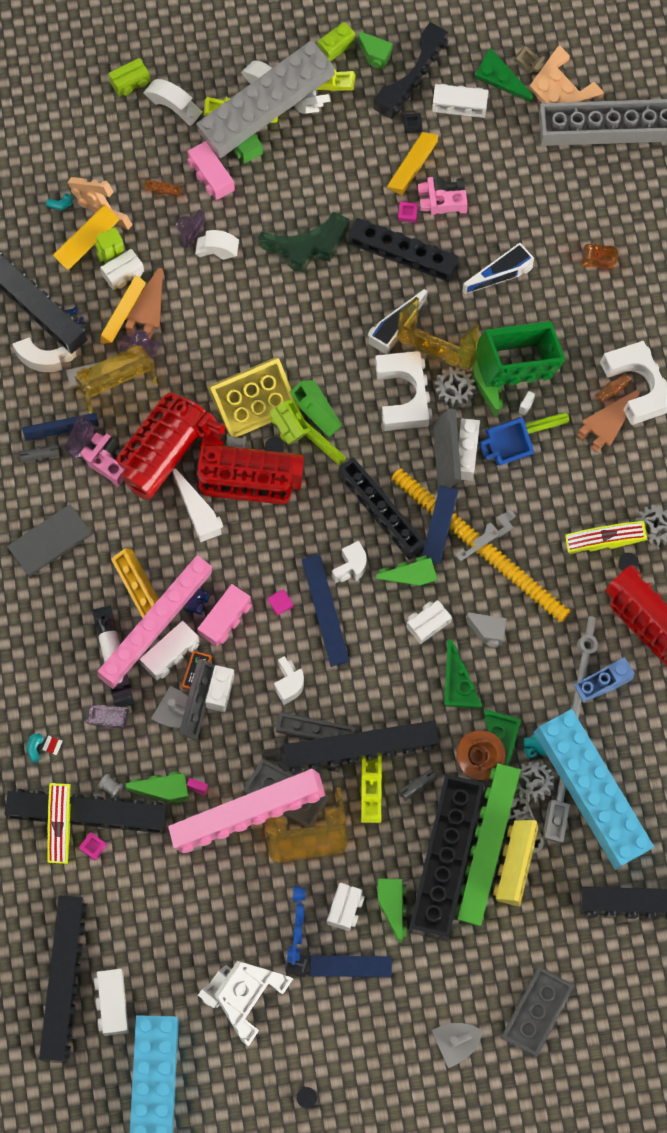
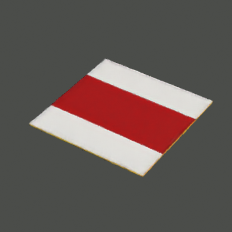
M48 736L42 750L57 755L62 740Z

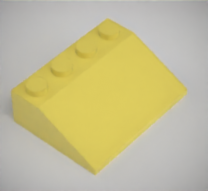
M279 358L270 359L207 386L213 403L231 437L241 436L271 423L269 411L286 400L292 399L298 410H300L290 393L291 387Z
M535 820L514 821L513 825H509L507 837H510L509 845L505 844L502 856L506 858L504 864H500L498 876H501L499 884H495L493 893L498 902L519 907L521 905L538 833V824Z

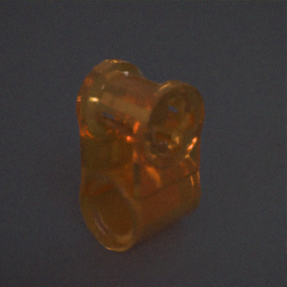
M591 243L584 246L585 258L582 260L584 266L612 269L616 266L618 260L617 248Z

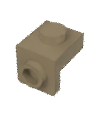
M524 46L513 61L527 74H530L534 71L538 72L542 68V62L545 57L542 55L538 58L527 46Z

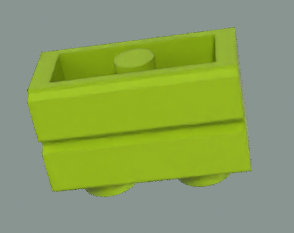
M343 22L318 40L317 46L331 62L355 44V32Z
M140 58L108 73L110 84L119 97L129 95L134 89L138 87L143 88L150 82V74Z
M115 227L107 230L106 233L102 232L97 235L95 247L100 262L103 261L106 264L125 253L123 240Z
M292 399L282 402L269 411L271 422L278 427L281 432V439L287 442V444L294 443L311 432Z

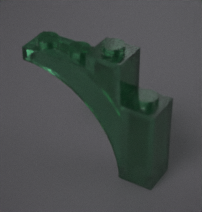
M332 212L330 217L317 228L294 236H277L261 231L258 236V245L263 250L272 251L281 258H288V266L292 270L305 273L313 256H316L319 260L331 262L349 229V218Z

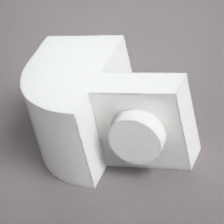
M314 90L296 103L294 107L297 111L304 114L319 112V107H323V103L330 102L329 94L316 96V91Z
M206 231V236L197 239L195 254L199 257L215 254L223 260L237 256L239 239L224 231Z
M357 541L342 549V557L346 564L332 570V578L335 583L339 581L344 582L351 575H353L356 581L363 576L366 570V553L360 542Z
M284 656L278 659V666L285 678L274 683V689L283 705L296 699L301 694L304 686L302 669L294 672L296 670L291 660L287 661Z
M227 965L220 969L212 981L198 994L205 1004L213 1008L220 1006L214 995L231 971V968Z

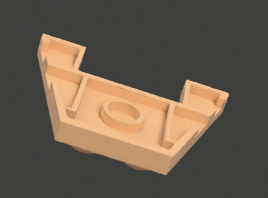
M560 45L530 84L529 88L542 103L589 102L594 98H602L604 92L595 82L579 91L558 69V67L570 59L569 54Z
M70 178L67 183L80 206L96 213L105 204L120 219L116 224L127 230L130 229L132 223L128 216L112 210L104 197H110L113 193L107 181L98 183V180L87 182V179Z

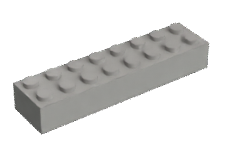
M311 40L197 122L198 132L217 156L222 158L335 76L334 66Z
M667 99L541 103L539 109L541 146L667 142Z

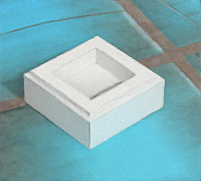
M528 391L520 405L519 414L523 416L527 414L534 402V393Z

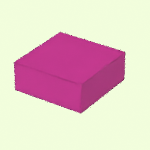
M400 201L398 221L416 223L418 203Z
M284 589L267 598L277 616L294 607Z
M189 778L187 783L189 791L207 796L208 784Z
M90 832L79 846V850L95 861L105 849L107 843Z

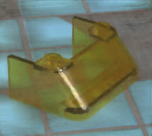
M415 297L400 310L398 338L401 343L465 371L474 366L479 334L478 324H475L460 338V346L457 347L416 328L419 298Z
M133 345L127 351L87 369H80L76 373L75 382L77 390L89 414H91L93 410L90 397L145 372L148 373L154 385L157 384V378L151 357L142 346Z
M340 787L336 788L338 807L331 808L326 812V825L286 831L285 823L281 818L270 817L265 819L264 825L268 852L272 861L282 863L341 854L347 849L346 821Z

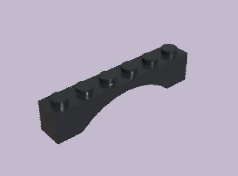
M431 22L427 25L421 34V53L415 67L401 80L384 86L374 99V110L390 119L400 112L403 102L409 100L413 88L419 86L421 77L428 73L431 63L436 62L441 49H445L448 45V31Z

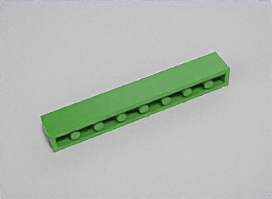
M497 763L496 768L492 767L489 778L493 780L492 786L487 787L484 797L488 799L486 807L482 806L480 818H483L482 825H477L474 836L478 838L477 844L472 845L470 857H473L472 864H467L464 875L468 877L467 883L462 884L459 894L463 896L462 903H457L454 914L458 916L457 921L481 927L521 769Z

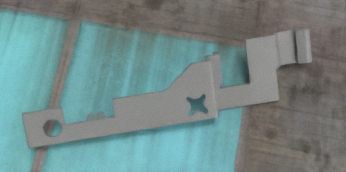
M509 509L506 513L496 517L503 525V528L497 531L496 527L490 522L486 525L485 533L473 541L476 545L468 551L461 549L455 553L456 557L462 561L497 536L501 537L514 527L509 521L516 517L514 512Z

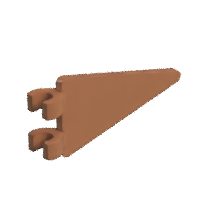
M162 268L157 269L126 317L125 329H127V334L133 335L136 324L145 326L143 337L151 340L154 328L158 329L160 327Z
M635 390L584 419L582 422L584 426L579 430L577 437L583 441L590 432L598 438L591 447L596 453L604 444L610 446L627 418L623 410L628 401L638 398L640 392Z

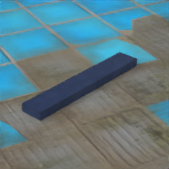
M319 554L302 558L304 572L330 667L349 663L321 556Z

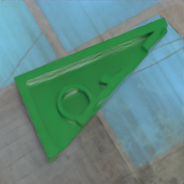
M489 48L475 74V79L531 103L533 95L493 49Z
M448 639L444 707L482 709V703L475 692L473 683L470 681L465 665L459 657L458 650L452 639Z
M485 709L484 717L487 731L495 734L501 740L505 748L504 765L509 766L521 719Z

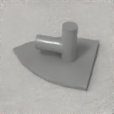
M170 686L151 719L167 727L180 728L188 696Z
M450 1023L431 1030L448 1068L466 1060L474 1052L483 1032L482 1029L464 1023Z

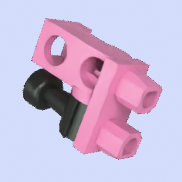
M429 177L427 182L418 184L419 196H429V198L420 199L421 211H430L431 215L456 211L467 213L468 204L464 178H457L456 182H445L440 177L434 179Z
M95 433L91 439V443L96 446L95 449L91 450L87 446L84 447L80 453L81 457L87 461L88 467L112 481L115 486L119 487L123 482L121 475L125 469H122L114 459L122 449L119 447L117 440L111 438L107 433L105 436Z

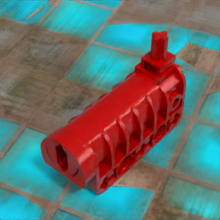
M167 393L118 454L116 461L122 469H125L121 477L135 495L149 501L197 437L208 436L210 432L223 435L226 426L218 423L211 413L206 412L197 403L175 393ZM159 414H164L161 419L156 420ZM137 443H141L139 448L133 449Z
M210 432L208 436L204 435L198 464L199 492L209 497L286 504L290 501L292 489L301 490L305 455L224 446L221 436ZM206 484H209L210 486L208 490H205L204 488ZM223 485L230 486L231 490L229 492H223L220 488ZM243 488H247L248 492L246 494H242ZM263 489L269 493L267 496H260L258 491ZM281 492H285L286 496L284 498H280Z
M631 565L623 570L605 590V593L611 598L610 608L667 666V604L662 600V594H657L651 588L652 584L650 582L646 583L641 578L642 574Z

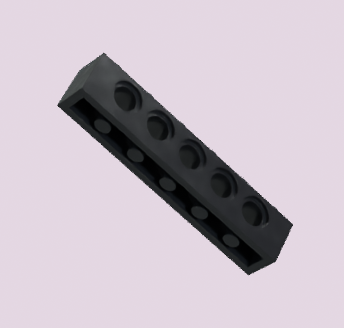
M357 218L348 237L349 245L446 282H450L458 265L459 256L455 255V253L441 250L435 245L425 244L417 238H409L401 232H393L385 226L372 224L366 219ZM406 247L407 250H401L400 248ZM420 253H421V254H424L425 256L420 257V256H418L417 254H420ZM435 260H440L441 263H436V262H434V261H435Z
M354 457L339 467V478L408 560L424 550L425 541Z

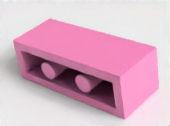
M206 141L187 151L188 165L191 169L194 168L196 170L197 178L200 182H204L206 191L210 196L213 195L215 200H218L235 191L233 179Z
M231 584L198 627V635L216 647L220 643L223 644L227 640L228 632L231 628L235 629L239 624L241 615L243 613L246 614L252 606L250 604L251 596Z

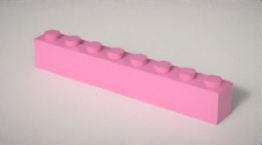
M197 555L98 670V678L114 689L211 575L212 566Z
M313 769L307 770L168 826L174 849L182 853H188L197 846L209 845L212 840L217 838H226L232 832L244 831L250 825L262 824L265 822V819L279 817L285 811L297 810L303 804L319 801L321 797L326 796L320 774Z

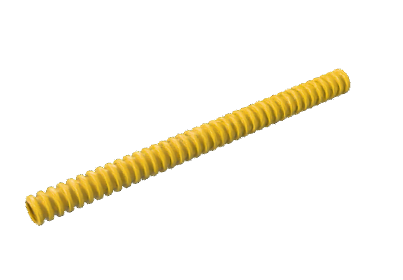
M402 468L398 469L393 474L391 482H396V486H400L401 490L404 489V493H409V497H413V500L418 501L419 505L422 504V508H426V511L431 512L432 515L436 502L435 496L433 494L430 495V491H426V488L421 487L420 483L417 484V480H412L413 477L408 476V473L404 472ZM456 513L453 514L449 530L454 531L453 534H457L459 539L462 538L464 543L467 542V546L474 547L476 544L473 541L480 537L479 533H475L474 528L471 529L469 524L466 525L465 521H461V517H457ZM487 543L476 551L477 554L480 553V557H485V561H489L490 565H494L495 569L498 568L499 573L502 572L504 577L507 576L508 580H512V584H517V588H521L522 592L525 591V595H530L531 600L534 599L535 603H539L540 607H544V611H549L548 614H552L554 619L557 618L559 623L563 622L569 615V608L566 609L564 604L561 605V601H556V597H552L551 593L548 594L546 589L543 590L542 585L539 586L537 581L534 582L532 577L529 578L528 574H524L525 571L520 570L519 566L516 567L514 562L511 563V559H506V555H502V552L497 551L496 547L493 548L492 543Z

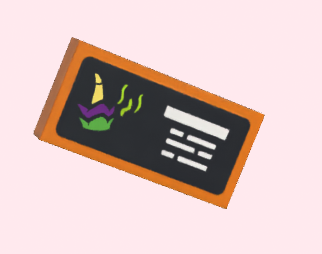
M193 651L181 686L183 689L190 690L198 659L211 663V655Z

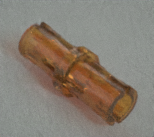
M145 180L144 191L157 192L160 195L181 196L182 185L169 184L163 180L162 182Z
M624 373L615 381H610L604 389L595 394L596 399L600 400L599 402L603 404L613 395H618L621 389L631 384L630 377L626 378L627 374Z

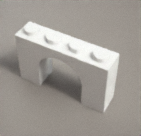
M644 341L604 353L600 364L607 378L631 371L639 373L649 383L650 393L628 401L623 409L631 425L667 413V382L662 378L659 366L654 362L650 348L646 346Z
M420 351L376 355L377 380L405 379L416 390V395L410 402L403 405L382 407L384 431L429 427V420H432L431 408L428 409L427 403H430L429 391H425L427 375H423L422 369H425L424 357L421 358Z

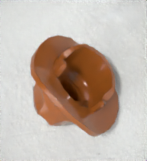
M479 730L466 734L460 740L457 747L459 767L464 775L473 780H488L492 767L496 768L497 763L505 764V748L501 740L495 734L488 731Z

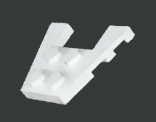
M237 961L214 996L241 1041L249 1046L259 1030L245 1020L246 1016L268 984L283 994L293 978Z

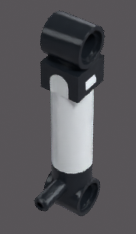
M111 605L92 609L104 663L120 645ZM126 673L114 689L110 687L115 710L135 705Z

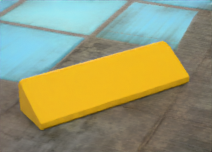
M421 133L387 186L389 190L403 196L438 142V135Z
M104 204L53 256L65 269L69 270L97 243V235L102 232L106 233L120 219Z
M135 275L103 330L100 343L113 342L143 290L146 282L137 275Z
M125 548L111 558L143 618L159 598L133 550Z

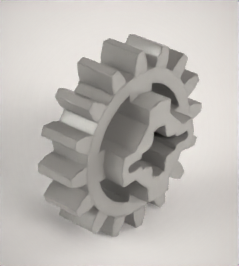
M449 367V372L442 370V376H437L438 381H435V393L439 394V400L445 399V405L451 402V407H454L455 403L460 407L462 401L467 404L468 398H473L472 392H475V386H473L475 385V379H471V373L465 374L466 369H463L461 372L459 367H456V370Z
M652 505L651 510L645 507L643 512L640 511L638 513L639 518H636L635 522L644 521L649 546L652 545V542L655 543L656 547L659 546L660 542L665 545L667 543V509L662 511V506L655 509L654 505Z
M530 761L529 766L521 764L522 769L515 795L519 794L520 800L525 797L527 803L531 799L537 803L538 798L544 801V795L550 796V790H554L555 781L554 776H552V770H547V765L540 767L539 762L532 765Z

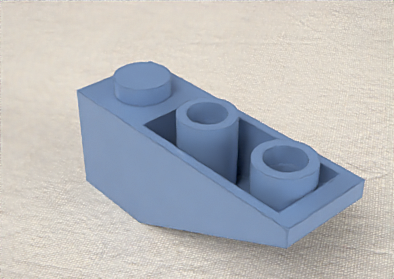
M624 657L574 684V687L583 702L628 683L633 680L635 673Z

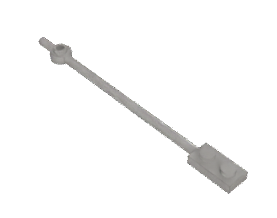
M592 616L588 617L586 634L579 638L577 642V648L582 653L577 683L586 678L589 656L598 648V642L593 636L596 618ZM575 690L572 710L577 718H579L582 699L577 690ZM561 778L559 779L556 800L551 799L548 803L542 836L545 840L559 844L564 842L570 804L564 803L566 786Z

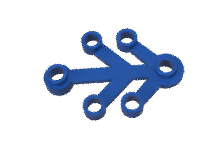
M294 885L293 902H297L293 946H288L287 962L292 963V965H295V961L300 960V949H297V944L302 943V925L300 924H303L304 904H301V900L305 901L306 888Z

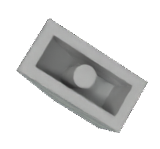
M468 612L467 623L482 643L487 644L489 647L502 646L507 618Z

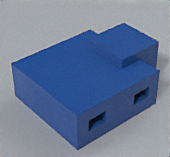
M518 417L485 429L487 438L478 441L483 458L486 460L494 458L496 465L499 466L535 453L523 417Z

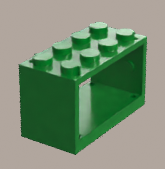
M552 321L486 329L472 347L486 387H500L504 384L516 385L520 382L531 383L540 379L546 381L553 378V375L566 361ZM537 346L541 357L539 361L502 365L497 351Z

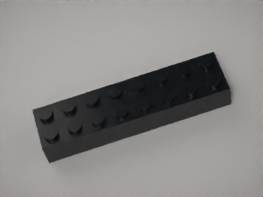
M445 774L409 933L446 942L449 940L484 787L482 782Z

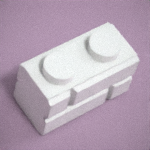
M132 249L100 267L102 276L112 290L123 288L129 280L134 279L135 275L140 277L142 272H144L142 262Z
M439 600L434 603L430 601L423 607L422 612L419 614L415 612L408 617L406 627L418 643L422 644L450 624L452 617Z
M221 666L214 667L205 702L206 708L221 712L226 711L235 676L233 669Z
M339 883L327 924L346 931H350L351 926L355 927L358 920V915H355L357 907H362L365 898L361 896L362 890Z

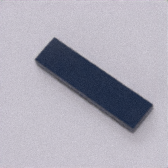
M91 413L26 426L22 429L25 441L98 427L99 422L97 413Z
M441 485L439 486L422 555H426L427 559L431 558L432 562L441 564L459 492L457 489Z
M311 956L310 977L392 978V956Z

